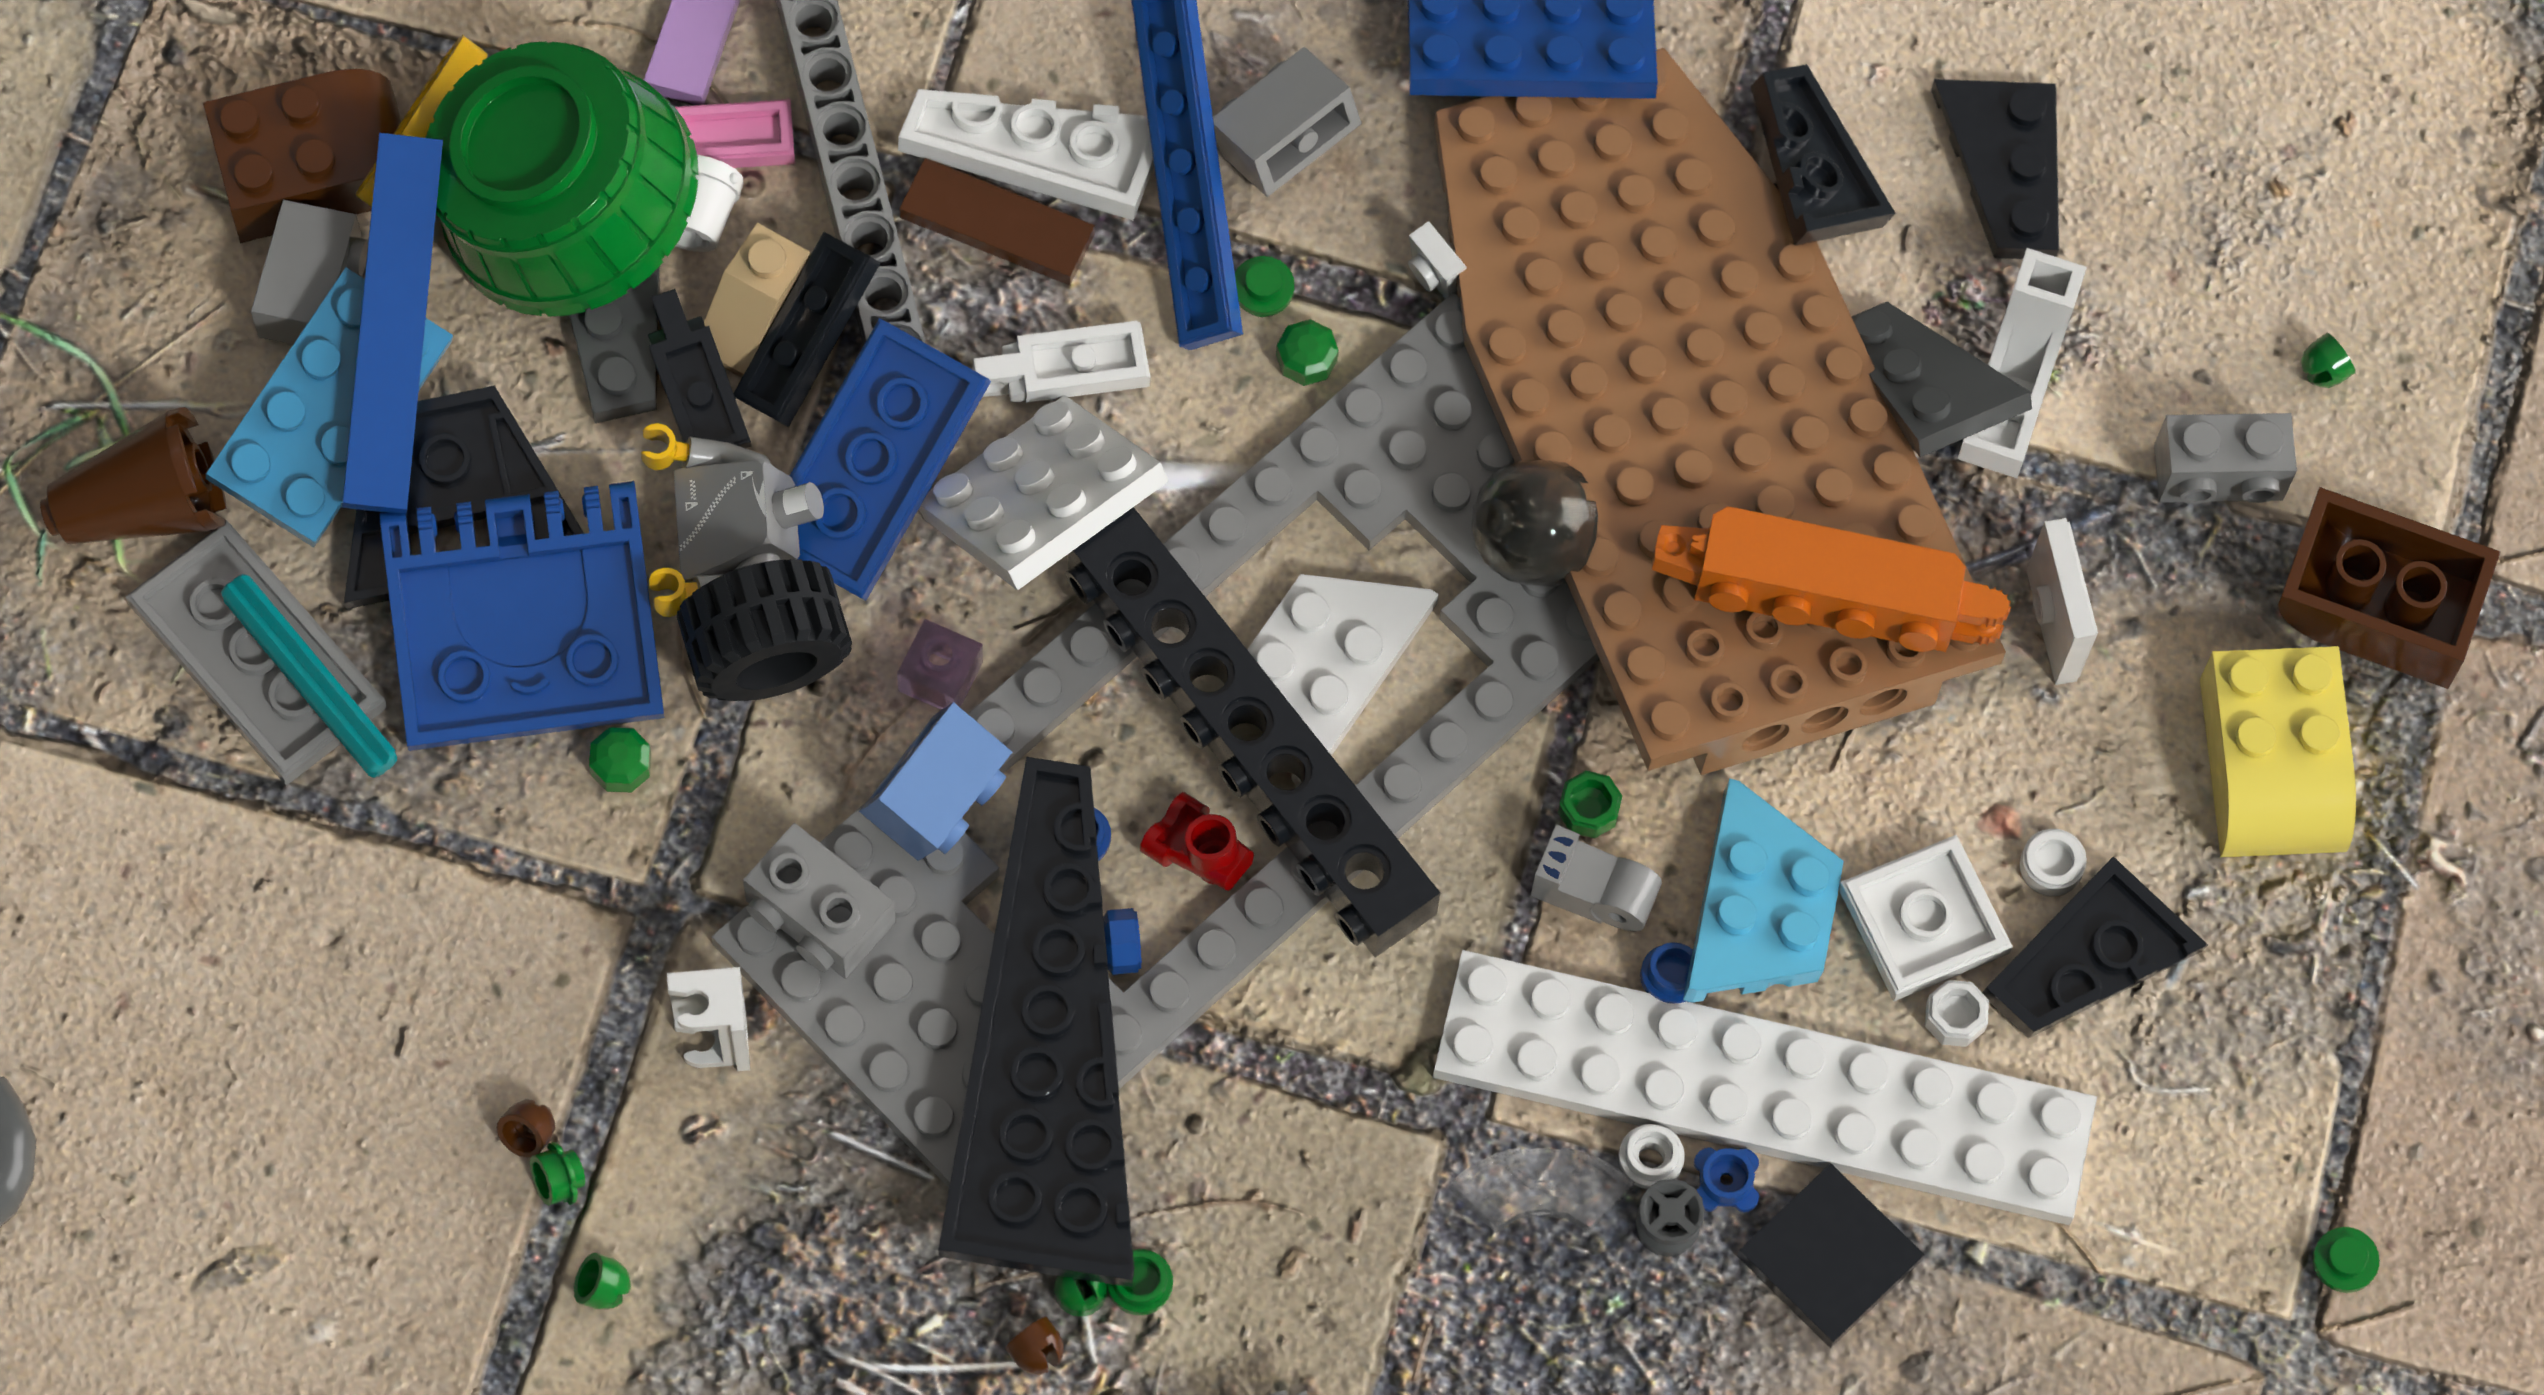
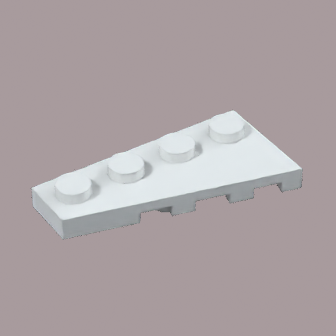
M918 89L898 139V151L923 159L928 158L940 164L1130 220L1135 218L1154 168L1148 117L1144 115L1120 114L1119 106L1093 104V111L1056 108V101L1032 99L1031 104L1015 105L1000 103L999 97L994 95Z

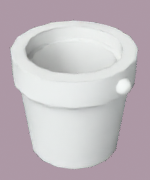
M697 155L699 175H696L698 180L696 200L691 216L687 217L686 221L688 224L676 247L694 252L713 251L717 247L733 205L740 198L744 181L743 176L728 164L711 157Z

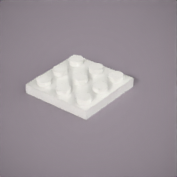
M1062 396L1055 402L1041 407L1034 417L1006 437L997 439L989 444L982 454L957 472L941 478L934 488L927 493L919 510L925 521L1016 590H1019L1168 483L1169 479L1160 461L1067 396Z

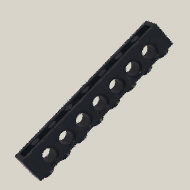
M1134 507L1068 554L1069 570L1065 574L1076 595L1086 604L1092 600L1107 617L1103 620V623L1114 643L1124 652L1131 648L1144 664L1141 671L1151 690L1161 700L1170 697L1183 715L1180 716V722L1186 734L1200 749L1208 745L1222 763L1218 766V769L1226 785L1237 797L1241 798L1245 794L1260 811L1257 815V820L1264 833L1276 846L1280 847L1284 843L1299 861L1296 864V869L1304 884L1314 895L1319 896L1324 893L1338 910L1335 914V919L1340 929L1354 945L1358 946L1363 942L1376 958L1437 915L1440 891ZM1136 579L1143 582L1148 588L1138 595H1126L1120 592L1116 586L1124 580ZM1164 627H1175L1181 630L1186 637L1180 642L1168 644L1158 640L1154 633ZM1202 675H1212L1219 678L1225 685L1214 692H1203L1197 689L1192 682ZM1249 723L1257 726L1263 734L1255 740L1243 741L1233 736L1230 730L1236 725ZM1279 772H1290L1296 775L1302 783L1292 790H1281L1273 786L1269 778ZM1317 821H1329L1335 824L1341 833L1332 839L1324 840L1313 836L1307 828ZM1356 870H1367L1374 873L1380 880V883L1370 889H1359L1354 887L1346 877Z

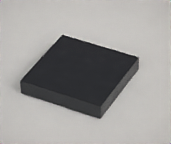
M1830 1163L1739 1249L1737 1257L1811 1330L1832 1348L1923 1260L1925 1254Z

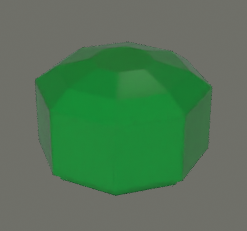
M1311 319L1287 325L1276 345V357L1283 376L1303 386L1327 380L1338 361L1339 349L1332 330Z
M607 728L590 743L589 769L591 776L607 792L632 793L650 777V745L634 728Z
M1585 770L1565 782L1558 815L1569 830L1581 836L1595 839L1616 826L1622 794L1610 776Z

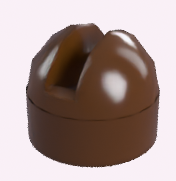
M525 1099L511 1106L499 1119L497 1134L509 1151L520 1157L531 1158V1156L539 1154L551 1141L556 1128L555 1120L551 1109L546 1105L538 1106L534 1100Z
M1042 1317L1030 1324L1005 1347L1006 1352L1017 1366L1026 1373L1035 1375L1048 1373V1363L1052 1366H1058L1064 1355L1062 1338L1048 1317Z

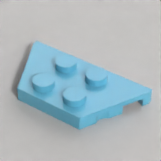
M1729 779L1723 793L1683 1000L1692 1003L1704 1001L1707 993L1739 988L1742 995L1765 991L1768 987L1776 984L1791 987L1816 983L1819 981L1825 967L1844 861L1740 781Z

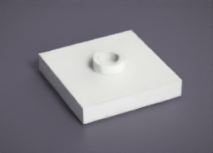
M2066 518L2044 521L2026 569L2032 591L2034 612L2041 627L2055 685L2077 682L2098 634L2070 521L2067 522Z
M1957 835L1840 883L1839 892L1893 1001L2010 954L2013 947Z

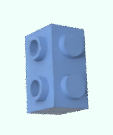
M953 702L933 715L859 812L917 861L937 849L946 854L968 829L969 824L962 817L975 801L981 806L984 805L1006 779V775L999 769L1011 755L1012 751Z

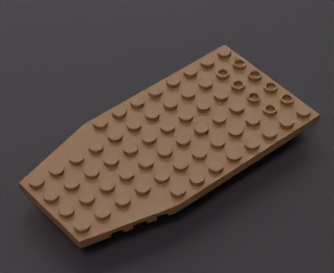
M1661 48L1656 50L1658 79L1656 99L1488 96L1437 110L1434 129L1442 187L1447 201V224L1450 243L1453 245V251L1467 267L1466 270L1458 274L1456 283L1457 296L1460 297L1462 310L1461 325L1464 345L1647 771L1693 758L1700 775H1704L1934 705L1943 681L2002 664L2006 651L2001 640L1996 639L1994 644L1991 642L1988 646L1986 644H1981L1980 646L1978 642L1970 644L1950 640L1946 652L1937 650L1917 652L1903 647L1899 642L1880 638H1850L1840 634L1836 629L1808 623L1799 626L1787 625L1777 621L1773 616L1745 610L1725 612L1714 608L1710 603L1694 600L1696 585L1652 570V559L1661 525L1709 529L1713 514L1727 506L1955 553L1966 566L1910 443L1904 437L1869 376V373L1874 371L1875 367L1817 241L1794 245L1780 191L1666 49ZM1966 567L1964 581L1973 582Z

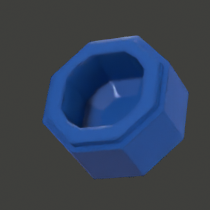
M1133 908L1107 910L1103 920L1108 970L1112 975L1138 973V969H1141L1142 961L1137 911H1134Z

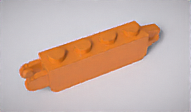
M1730 506L1713 514L1709 529L1661 525L1652 559L1653 571L1696 585L1694 600L1710 603L1718 610L1725 612L1745 610L1773 616L1777 621L1787 625L1799 626L1808 623L1832 628L1846 637L1855 639L1875 637L1899 642L1903 647L1917 652L1932 650L1946 652L1950 640L1970 644L1978 642L1980 646L1981 644L1988 646L1991 642L1994 644L1996 639H2000L2004 625H2002L2003 621L2007 620L2011 610L2009 606L2011 600L2007 599V594L2002 593L2003 590L1998 591L1996 587L1989 589L1988 585L1964 581L1966 566L1955 553Z

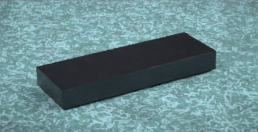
M823 232L733 393L735 398L789 427L877 271L880 262Z

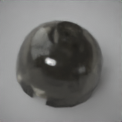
M1548 460L1516 461L1492 474L1478 492L1472 509L1471 522L1475 548L1486 565L1508 581L1522 585L1557 587L1565 583L1560 580L1565 578L1570 571L1579 572L1588 562L1594 547L1598 524L1596 502L1586 500L1585 490L1580 482L1588 483L1583 474L1566 462Z

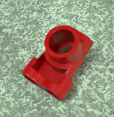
M1182 792L1172 801L1163 819L1153 824L1147 830L1140 844V852L1163 867H1168L1174 863L1201 877L1205 882L1230 891L1252 865L1254 852L1237 839L1235 827L1227 818L1217 814H1209L1210 808L1186 792Z

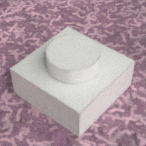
M1428 221L1409 235L1412 259L1408 261V265L1414 276L1427 291L1430 292L1437 288L1446 299L1453 292L1457 295L1456 283L1458 274L1466 270L1467 267Z

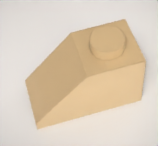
M756 223L725 269L704 320V325H709L724 368L741 378L811 255V252L759 223Z

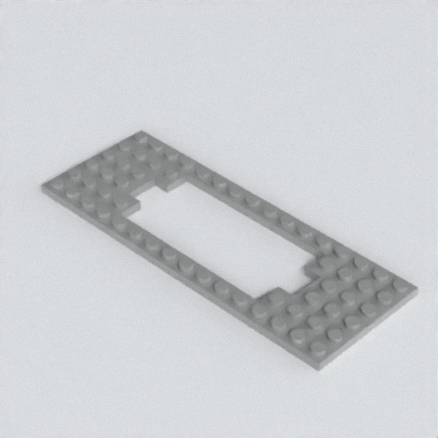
M1454 292L1164 543V546L1206 597L1317 500L1369 551L1401 522L1406 520L1471 583L1441 609L1439 620L1478 656L1488 668L1355 785L1397 839L1599 659L1464 345L1461 325L1460 298ZM1136 579L1124 580L1116 586L1120 592L1126 595H1138L1148 588L1143 582ZM1096 603L968 713L969 716L1012 751L1011 755L999 769L1003 774L1137 657L1131 648L1124 652L1114 643L1103 623V620L1107 617ZM1171 627L1159 629L1154 633V636L1158 639ZM862 805L820 843L894 900L896 923L846 979L832 968H829L826 972H821L813 967L797 951L796 946L799 942L781 928L776 933L768 931L748 913L746 907L711 936L712 943L734 967H740V972L746 980L949 1188L995 935L966 905L1000 876L999 866L966 833L946 854L937 849L917 861L859 812L863 807ZM1317 821L1307 828L1313 836L1324 840L1332 839L1341 833L1340 829L1329 821ZM1288 847L1272 859L1125 992H1122L1109 978L1119 1089L1329 901L1324 893L1316 896L1307 888L1296 869V864L1299 861ZM1356 870L1346 877L1347 880L1351 882L1363 870Z

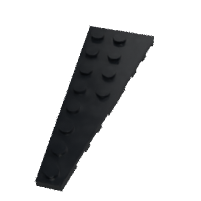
M1026 757L938 1255L948 1259L1132 1287L1135 1267L1090 766Z

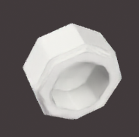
M1947 980L1933 991L1927 999L1925 1027L1941 1045L1967 1047L1985 1032L1988 1025L1989 1000L1973 982Z

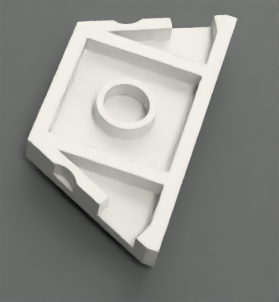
M1300 574L1247 650L1332 756L1437 605L1439 594L1425 588ZM1292 774L1291 779L1295 786L1298 787L1302 782L1296 775Z

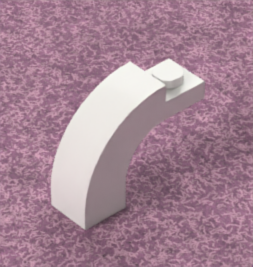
M2029 248L2026 249L1988 365L2031 392L2032 409L1964 438L1958 460L2018 478L2079 294L2086 266Z

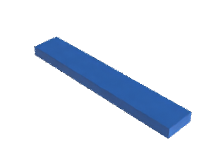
M1131 0L1179 347L1193 350L1243 335L1197 1Z
M379 133L342 508L407 513L443 140Z

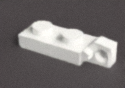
M1138 320L1017 336L1016 343L1002 346V355L974 358L972 370L991 381L983 397L1009 394L1011 402H1023L1026 400V403L1059 399L1062 396L1074 397L1150 387L1151 379L1141 322H1138Z

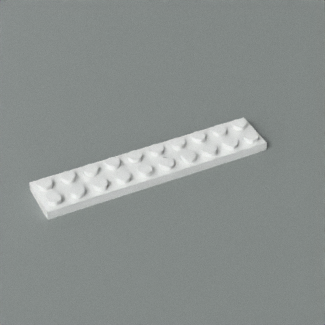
M1462 950L1433 1078L1638 1126L1657 1124L1670 1129L1677 1135L1737 1149L1745 1148L1755 1153L1825 1169L1832 1163L1841 1173L2069 1226L2074 1218L2097 1096L1691 1002L1666 1003L1647 992Z

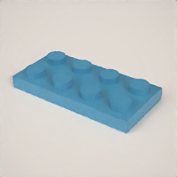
M345 267L206 473V480L312 547L316 546L342 507L365 280L347 267ZM427 318L425 321L419 390L453 340L451 333Z

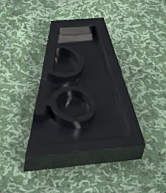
M1804 64L1763 72L1750 87L1794 245L1884 227L1896 213L1809 66Z
M1934 79L1931 92L1938 109L1942 108L1950 130L1949 139L1956 158L1960 157L1971 185L1970 195L1994 258L2023 259L2027 248L2057 257L2059 252L2056 84Z
M2113 856L1982 993L1996 1009L2029 1039L2202 952L2208 944Z

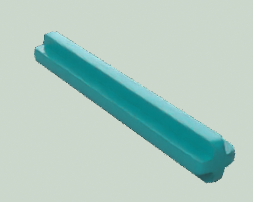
M242 574L226 584L221 591L224 603L368 776L377 778L391 769L397 762L395 749L249 575Z

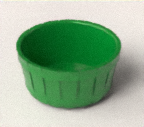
M542 41L516 45L517 48L512 49L510 47L484 59L481 65H475L453 85L454 89L448 91L433 116L434 122L430 123L426 138L443 140L436 214L440 218L444 238L452 256L468 280L473 282L474 287L488 299L501 306L505 304L507 309L535 316H542V314H546L547 317L568 316L586 312L585 309L590 308L593 310L609 304L627 294V290L631 287L633 289L636 288L663 263L662 259L665 256H669L680 240L688 224L686 220L687 217L691 216L697 195L698 180L696 175H699L698 156L694 140L689 137L691 132L684 118L665 97L643 79L630 72L618 69L598 53L581 46L561 42L548 43Z

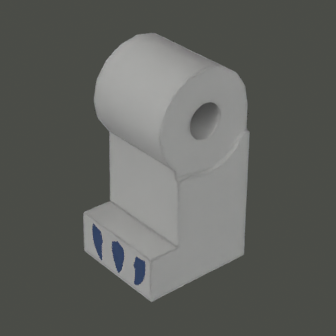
M1556 824L1536 871L1531 897L1600 924L1604 922L1627 931H1641L1645 927L1662 885V880L1658 874L1639 862L1616 857L1579 841L1580 834Z

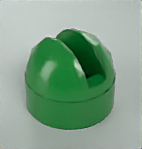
M2328 332L2312 342L2304 351L2301 359V367L2303 372L2307 373L2308 381L2318 387L2331 388L2341 384L2356 373L2355 367L2345 350Z
M591 1253L584 1259L576 1274L574 1282L575 1300L579 1304L594 1309H613L623 1302L622 1295L630 1292V1274L617 1260L599 1253Z
M1056 1276L1054 1284L1055 1298L1058 1305L1066 1313L1078 1317L1089 1316L1103 1306L1107 1296V1283L1085 1280L1094 1295L1084 1300L1073 1278Z

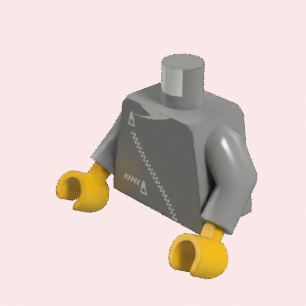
M660 423L650 424L643 429V437L645 439L663 441L668 445V448L661 453L641 451V459L648 468L663 470L669 467L674 460L683 461L684 468L674 470L680 573L672 568H660L650 575L649 588L651 590L661 591L670 589L675 591L672 595L657 596L653 599L654 609L663 617L677 615V611L681 609L680 605L691 596L694 591L730 571L761 562L797 560L799 558L798 525L818 520L824 514L823 498L814 483L808 482L795 486L792 478L772 466L770 460L765 455L729 442L697 437H688L686 443L676 441L673 431Z

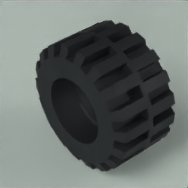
M773 560L738 568L713 579L694 591L691 596L680 605L681 609L677 611L678 624L697 688L708 698H717L722 701H751L789 693L815 682L834 670L843 662L844 658L849 656L852 650V640L831 572L826 566H821L820 563L814 561Z

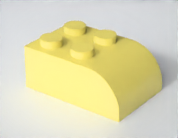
M2339 646L2212 651L2200 677V687L2220 858L2347 852L2352 842L2355 827L2356 783Z

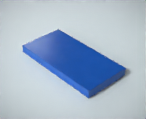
M879 318L790 474L795 486L808 482L814 483L819 489L824 503L822 518L798 525L800 556L797 560L814 561L820 563L821 566H826L831 572L834 584L867 601L991 381L987 377Z

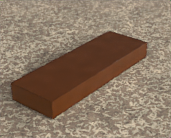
M924 158L899 208L901 219L1069 286L1095 235L1094 224L928 158Z

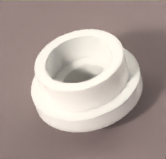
M1645 1124L1631 1130L1623 1139L1619 1150V1165L1623 1174L1630 1182L1644 1189H1648V1187L1661 1180L1676 1179L1682 1170L1685 1159L1684 1148L1678 1136L1670 1129L1657 1124ZM1644 1150H1655L1662 1156L1663 1163L1655 1168L1647 1167L1640 1161L1639 1154Z

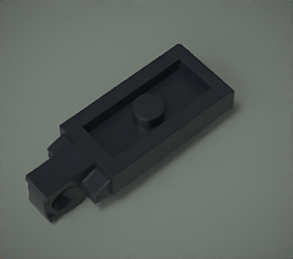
M675 289L652 296L653 308L661 330L648 334L651 344L649 346L650 353L682 441L686 443L688 437H697L729 442L743 448L751 447L750 437L709 325H704L701 316L686 320Z

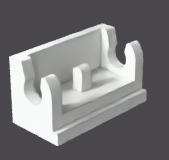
M740 967L667 973L668 993L673 1010L675 1032L695 1034L699 1031H707L715 1038L714 1045L707 1051L699 1052L692 1050L684 1053V1061L696 1068L736 1065L737 1071L750 1070L746 1007Z

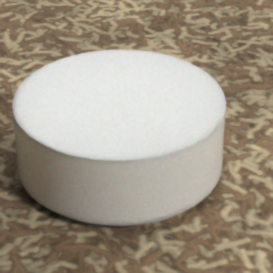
M2045 829L2037 832L2027 841L2020 857V872L2026 884L2034 891L2046 896L2064 895L2072 891L2080 882L2086 868V852L2081 842L2071 833L2061 829Z

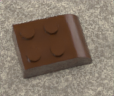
M341 69L203 102L240 243L272 236L283 200L352 214L371 211L372 207L358 198L356 192L376 162L379 133L394 134L401 123L393 88L387 77L371 70Z
M2319 487L2280 597L2278 608L2288 624L2303 635L2329 647L2339 646L2340 651L2449 689L2465 660L2501 551Z

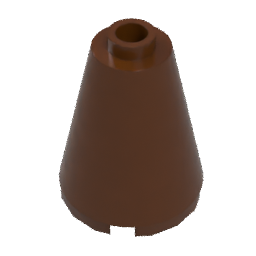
M186 407L169 410L48 484L47 498L40 501V510L49 533L52 536L60 534L67 544L207 532L225 526L226 520L215 514V512L227 509L224 490L206 480V473L215 461L208 441L201 444L195 443L188 430L199 425L194 415Z

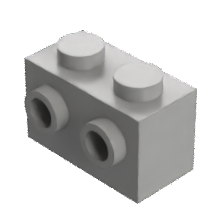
M1306 47L1301 48L1286 61L1275 65L1263 79L1241 96L1227 102L1220 112L1213 116L1215 136L1222 156L1266 197L1362 124L1350 87Z
M283 200L251 309L258 338L294 344L345 267L359 276L363 275L367 260L368 239L362 238L357 214Z
M2291 413L2166 415L2154 444L2159 502L2200 504L2217 501L2262 503L2284 500L2297 472Z
M796 823L791 825L743 879L745 897L749 903L746 909L761 926L772 933H776L781 928L799 942L796 949L808 963L821 972H826L829 968H832L844 979L853 972L896 923L894 900Z

